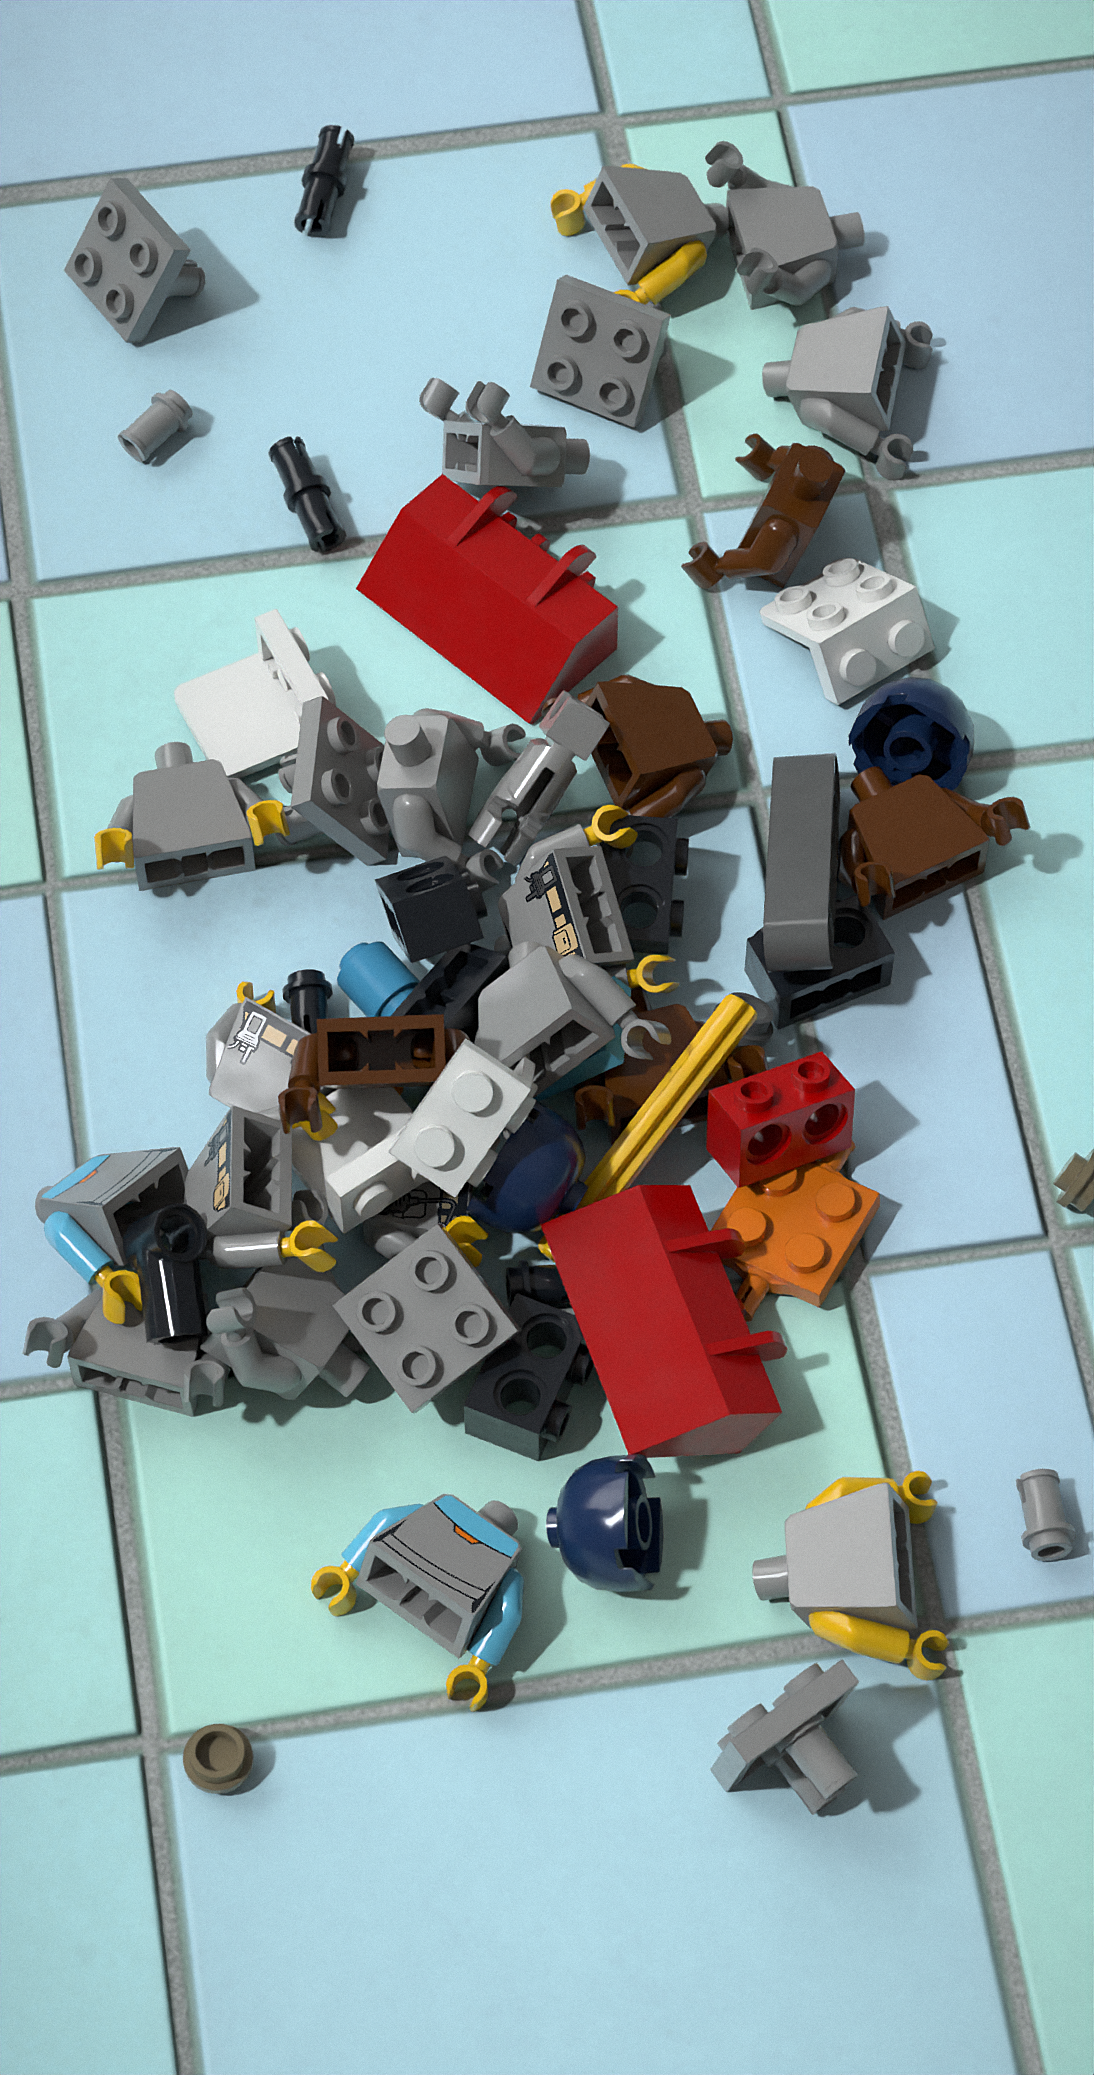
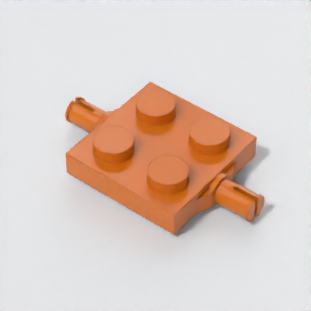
M853 1141L849 1149L744 1187H737L710 1230L735 1229L740 1232L746 1249L742 1256L720 1260L723 1265L732 1268L744 1280L735 1297L741 1299L747 1312L744 1316L746 1322L752 1321L753 1315L767 1292L792 1295L820 1308L880 1207V1193L853 1182L840 1173L849 1155L856 1147Z

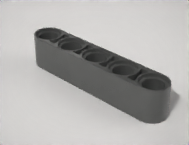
M836 753L773 758L763 918L764 954L768 973L833 969L840 821V778Z

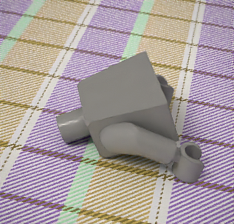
M726 141L718 142L705 156L707 164L712 165L707 171L709 184L713 187L721 188L728 182L729 190H727L726 210L729 216V227L726 234L737 265L736 270L740 275L751 310L781 301L794 306L803 305L824 287L831 285L836 280L838 250L864 245V228L860 214L854 212L829 217L821 191L816 187H793L763 178L743 165V157L740 151L733 144Z
M889 306L869 310L850 307L831 319L801 327L797 331L792 359L764 364L762 372L764 391L768 397L788 396L801 423L807 427H812L864 455L869 451L878 455L875 465L879 474L889 480H899L903 477L907 467L902 460L909 461L913 452L911 440L907 436L898 433L891 434L885 439L878 435L880 431L889 430L902 363L914 369L924 368L929 363L933 352L930 346L933 336L931 328L922 321L910 323L906 329L900 328V322L894 319Z
M431 378L420 394V406L427 413L444 422L442 474L454 482L495 486L562 487L565 474L583 475L588 470L590 449L587 440L566 438L565 427L520 424L512 415L505 417L501 414V411L510 395L504 388L494 382H488L485 385L483 382L477 381L466 401V412L463 411L460 414L450 409L460 393L441 379Z
M429 708L420 709L413 715L396 716L386 725L384 730L386 741L377 780V793L401 856L418 857L426 862L446 856L458 871L466 868L471 881L476 880L481 892L499 883L498 880L490 876V874L503 868V861L496 852L491 849H485L471 857L461 853L479 761L475 751L480 748L482 757L491 766H501L515 761L521 754L513 752L507 742L525 738L526 733L524 729L512 723L488 732L484 730L483 724L479 721L449 711Z
M523 942L514 946L508 955L510 969L484 988L478 998L479 1028L474 1044L513 1071L523 1057L535 1063L533 1083L538 1088L532 1098L536 1097L615 1038L613 1026L616 1024L623 1029L621 1045L624 1051L631 1057L653 1060V1057L642 1045V1038L647 1030L657 1042L667 1045L671 1043V1034L665 1025L656 1021L639 1019L632 1010L636 1004L604 969L577 954H570L564 957L551 947L542 946L536 942ZM526 1117V1120L530 1121L531 1123L535 1122V1120L531 1117ZM504 1128L503 1135L507 1140L512 1132Z
M318 1189L298 1190L294 1193L292 1201V1226L288 1229L289 1231L294 1230L300 1223L307 1220L316 1221L321 1225L325 1223L328 1216V1204L323 1192ZM324 1244L318 1247V1249L325 1251ZM288 1257L284 1265L257 1267L242 1288L218 1292L216 1302L220 1308L209 1312L206 1324L211 1332L200 1346L209 1355L232 1367L237 1381L242 1386L274 1392L284 1399L295 1400L317 1375L344 1397H348L370 1369L368 1363L341 1343L350 1329L332 1306L345 1294L341 1291L331 1270L316 1272L297 1257Z
M102 1287L94 1290L57 1319L50 1317L35 1318L30 1321L27 1327L22 1354L29 1356L33 1351L48 1352L47 1365L58 1368L62 1363L64 1353L69 1351L67 1358L73 1383L76 1386L194 1417L200 1394L213 1396V1406L222 1407L224 1404V1385L232 1367L200 1348L208 1336L199 1340L177 1344L154 1345V1343H148L146 1341L143 1310L139 1311L132 1303L123 1301L125 1304L124 1323L115 1324L106 1319L102 1310ZM203 1292L205 1315L207 1321V1316L210 1312L208 1296L206 1293Z

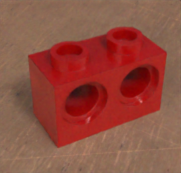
M820 1051L709 1090L706 1149L738 1188L849 1149L852 1145L855 1088L829 1058Z

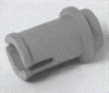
M168 390L164 394L156 393L152 396V405L126 430L118 434L121 446L132 458L140 463L145 462L149 455L175 431L184 432L189 426L188 419L193 415L188 403L173 390Z
M1036 1469L1020 1475L1021 1479H1016L1017 1491L1020 1493L1027 1529L1021 1536L1023 1547L1031 1551V1556L1035 1560L1051 1561L1063 1558L1071 1552V1542L1076 1538L1074 1526L1066 1523L1059 1489L1060 1480L1058 1472L1051 1469Z

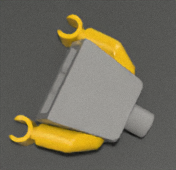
M623 164L619 167L603 166L597 179L584 185V192L578 195L573 190H559L553 195L550 202L558 232L564 236L574 235L584 227L585 216L583 211H585L627 285L638 284L640 286L635 292L625 289L613 293L645 305L650 301L656 305L698 271L706 261L707 251L713 239L723 237L729 227V216L726 207L720 203L703 204L687 176L680 172L649 170L635 164Z
M917 1470L909 1473L902 1485H897L896 1481L892 1478L841 1477L809 1502L805 1510L791 1514L784 1523L786 1555L759 1559L753 1562V1582L759 1599L765 1601L789 1596L791 1609L809 1628H812L816 1636L856 1654L895 1664L901 1663L905 1658L910 1672L922 1680H934L940 1677L947 1667L941 1663L927 1661L922 1654L921 1648L944 1651L949 1645L947 1637L940 1631L928 1630L915 1640L909 1638L907 1631L918 1629L910 1523L920 1524L928 1521L938 1504L934 1499L919 1500L912 1494H926L932 1484L930 1476L923 1471Z

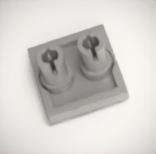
M110 178L64 271L125 342L144 341L166 297H196L203 291L205 285L203 269L196 267L197 262L186 260L191 251L190 248L127 178Z
M565 274L556 282L530 387L633 428L636 427L643 420L658 362L668 351L666 332L671 314Z
M324 696L303 702L297 753L283 756L280 759L279 764L283 767L279 769L280 782L292 794L291 805L283 806L290 835L284 837L282 833L274 834L280 843L285 846L294 845L298 841L316 835L326 834L367 866L387 860L391 828L377 793V780L385 745Z
M439 1223L332 1305L411 1413L420 1411L522 1332L444 1225Z
M842 1659L825 1672L817 1663L811 1665L783 1687L785 1692L772 1703L775 1707L773 1710L767 1712L762 1703L739 1717L727 1728L729 1733L717 1743L722 1753L710 1771L724 1790L728 1792L763 1765L767 1764L769 1768L776 1765L812 1815L816 1814L839 1797L846 1790L845 1787L858 1776L820 1724L836 1713L858 1685L859 1681Z

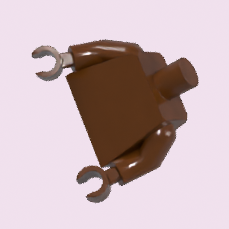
M759 434L749 435L745 439V443L753 450L744 457H736V462L759 481L769 478L774 472L775 474L737 549L726 550L723 557H719L707 542H700L691 547L688 552L693 560L682 564L681 568L701 589H708L714 586L724 575L729 579L759 576L783 589L821 523L846 471L843 466L834 462L831 454L819 446H804L800 443H792L791 446L781 445L774 449Z
M625 674L610 681L597 682L594 688L578 694V700L604 716L603 719L610 723L591 755L615 806H619L626 812L629 811L633 816L674 817L704 789L706 776L716 762L717 756H725L731 751L733 736L728 722L723 719L703 721L690 692L682 687L654 685ZM558 697L551 698L545 702L541 711L543 719ZM633 846L630 847L626 854L628 859L633 852Z
M880 767L868 768L857 775L850 785L859 803L849 810L847 831L839 839L838 879L845 887L858 895V902L861 907L870 905L872 898L878 914L882 920H886L984 873L990 842L989 837H995L996 843L999 846H1005L1012 840L1011 829L1020 828L1026 831L1031 828L1023 801L1016 797H1006L995 801L991 805L979 803L946 787L940 788L929 776L920 774L893 786Z
M642 987L631 988L630 998L636 1004L632 1011L639 1019L656 1021L665 1025L671 1034V1043L667 1045L657 1042L647 1030L643 1035L642 1045L653 1057V1060L634 1058L625 1052L622 1064L585 1080L572 1088V1096L575 1102L576 1128L578 1130H585L586 1122L590 1120L606 1121L608 1139L611 1145L621 1135L705 1024L704 1021H694L687 1008L681 1004H673L652 1010L646 990ZM758 1045L736 1046L675 1128L708 1119L709 1090L729 1084L728 1079L735 1082L769 1070L764 1049Z
M444 1014L317 1019V1033L305 1035L298 1041L294 1050L288 1089L278 1095L283 1132L289 1134L290 1127L302 1121L310 1122L311 1133L320 1131L322 1128V1118L318 1094L321 1087L361 1089L433 1086L465 1038L469 1041L470 1039L459 1029H444Z

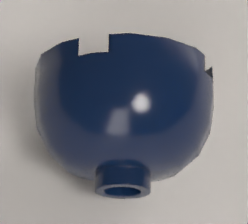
M909 677L886 683L871 694L863 703L848 735L849 746L852 743V749L856 755L853 764L858 774L871 767H880L893 786L920 774L929 776L940 788L946 787L953 791L959 786L973 756L974 724L963 701L945 685L932 679Z
M537 1100L528 1114L535 1122L531 1123L525 1119L518 1130L510 1134L492 1167L482 1181L485 1184L480 1193L488 1197L486 1202L473 1196L466 1209L467 1212L488 1225L507 1233L529 1234L542 1230L540 1224L553 1220L557 1214L563 1216L575 1211L589 1188L588 1185L579 1180L586 1161L583 1141L569 1122Z
M644 1455L608 1456L589 1461L573 1472L560 1490L557 1507H550L548 1510L546 1531L550 1546L552 1548H559L563 1562L580 1582L595 1589L617 1592L651 1591L654 1584L645 1578L646 1573L660 1572L664 1540L662 1505L660 1497L647 1498L643 1479L656 1477L651 1464Z

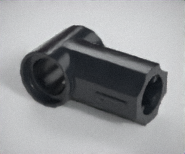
M174 1203L166 1205L134 1221L128 1226L123 1236V1251L126 1260L133 1269L138 1271L146 1341L154 1343V1345L177 1344L199 1340L208 1336L198 1256L202 1254L207 1244V1229L200 1214L186 1204ZM160 1230L168 1237L170 1250L162 1243Z

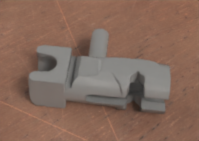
M562 691L539 725L546 738L530 740L480 810L468 831L470 837L486 848L502 824L501 817L503 811L506 809L514 810L517 815L516 823L499 852L504 855V860L517 866L534 842L538 831L546 824L576 775L577 770L572 759L576 755L586 761L607 730L610 723L603 719L604 716L568 692Z

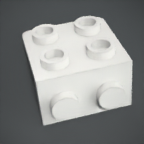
M842 558L829 563L824 567L823 573L800 586H793L782 590L775 596L774 601L762 607L759 611L764 625L810 648L825 699L837 705L935 649L917 587L858 559Z
M277 608L255 617L258 653L182 683L174 691L175 703L206 760L214 759L220 761L228 778L240 779L280 762L283 756L297 753L303 702L324 696L336 706L335 695L326 675L323 672L314 674L308 664L310 654L300 630L297 627L288 629Z
M465 1038L395 1138L388 1153L453 1197L457 1196L466 1182L477 1187L498 1156L495 1150L501 1141L498 1136L502 1130L506 1128L510 1132L515 1133L536 1102L532 1098L538 1088L533 1083L535 1063L523 1057L513 1071Z
M393 1087L338 1089L326 1096L336 1108L335 1112L329 1115L338 1124L336 1132L327 1139L315 1141L300 1126L292 1129V1170L308 1189H318L323 1192L328 1204V1215L343 1234L366 1219L380 1213L386 1206L420 1184L429 1181L388 1153L391 1144L414 1113Z

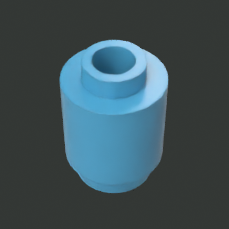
M381 941L370 944L363 942L352 947L341 959L339 964L340 972L337 977L338 986L366 1017L391 1016L420 983L417 977L393 951Z

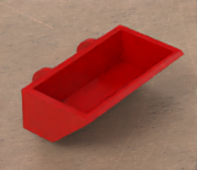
M441 474L401 508L356 589L527 723L533 724L542 716L541 711L546 701L558 697L562 691L569 692L617 649L618 606L595 590L593 587L596 577L588 571L584 572L596 559V554L585 545L575 546L557 561L547 553L550 541L542 534L538 533L529 540L515 529L517 517L510 512L503 514L517 499L516 493L507 486L494 487L478 501L444 474Z
M637 1185L540 1224L629 1455L638 1454L644 1455L646 1458L739 1454L783 1413L762 1361L780 1359L786 1355L788 1349L782 1334L776 1331L750 1334L744 1319L747 1313L741 1299L735 1297L720 1260L742 1256L746 1249L743 1238L739 1231L731 1228L709 1231L690 1185Z

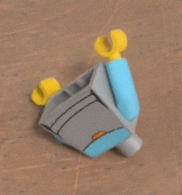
M180 1147L101 1154L92 1157L54 1186L42 1188L36 1197V1215L45 1224L44 1233L47 1241L89 1285L98 1283L103 1288V1315L107 1320L115 1324L125 1322V1304L123 1301L132 1303L139 1311L143 1310L138 1274L127 1270L115 1272L112 1270L114 1265L124 1266L128 1263L123 1251V1236L128 1226L166 1205L174 1203L184 1204L185 1181L189 1169ZM160 1230L161 1237L165 1234L162 1230Z
M442 1494L425 1505L418 1503L383 1509L370 1519L341 1553L345 1560L339 1567L326 1566L315 1572L311 1579V1591L315 1598L319 1599L330 1586L336 1584L343 1585L340 1593L331 1600L328 1607L332 1615L342 1616L351 1611L356 1603L357 1593L352 1583L358 1577L356 1585L458 1659L466 1651H469L473 1654L467 1665H460L450 1672L446 1681V1690L450 1700L456 1685L464 1679L475 1680L480 1685V1689L471 1702L470 1711H477L486 1703L488 1697V1685L485 1675L491 1664L498 1666L522 1618L524 1579L515 1569L522 1548L518 1540L512 1537L518 1529L517 1518L513 1511L500 1501H490L477 1512L456 1496L450 1494Z

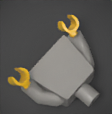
M166 743L155 751L154 756L157 769L139 772L134 776L133 795L127 796L120 801L107 829L99 831L94 836L97 870L104 869V865L107 863L124 862L126 869L135 867L139 891L255 871L251 833L256 846L264 844L263 837L272 833H282L284 837L290 835L283 803L277 800L264 801L242 780L228 778L220 761L211 759L193 762L191 749L186 743Z

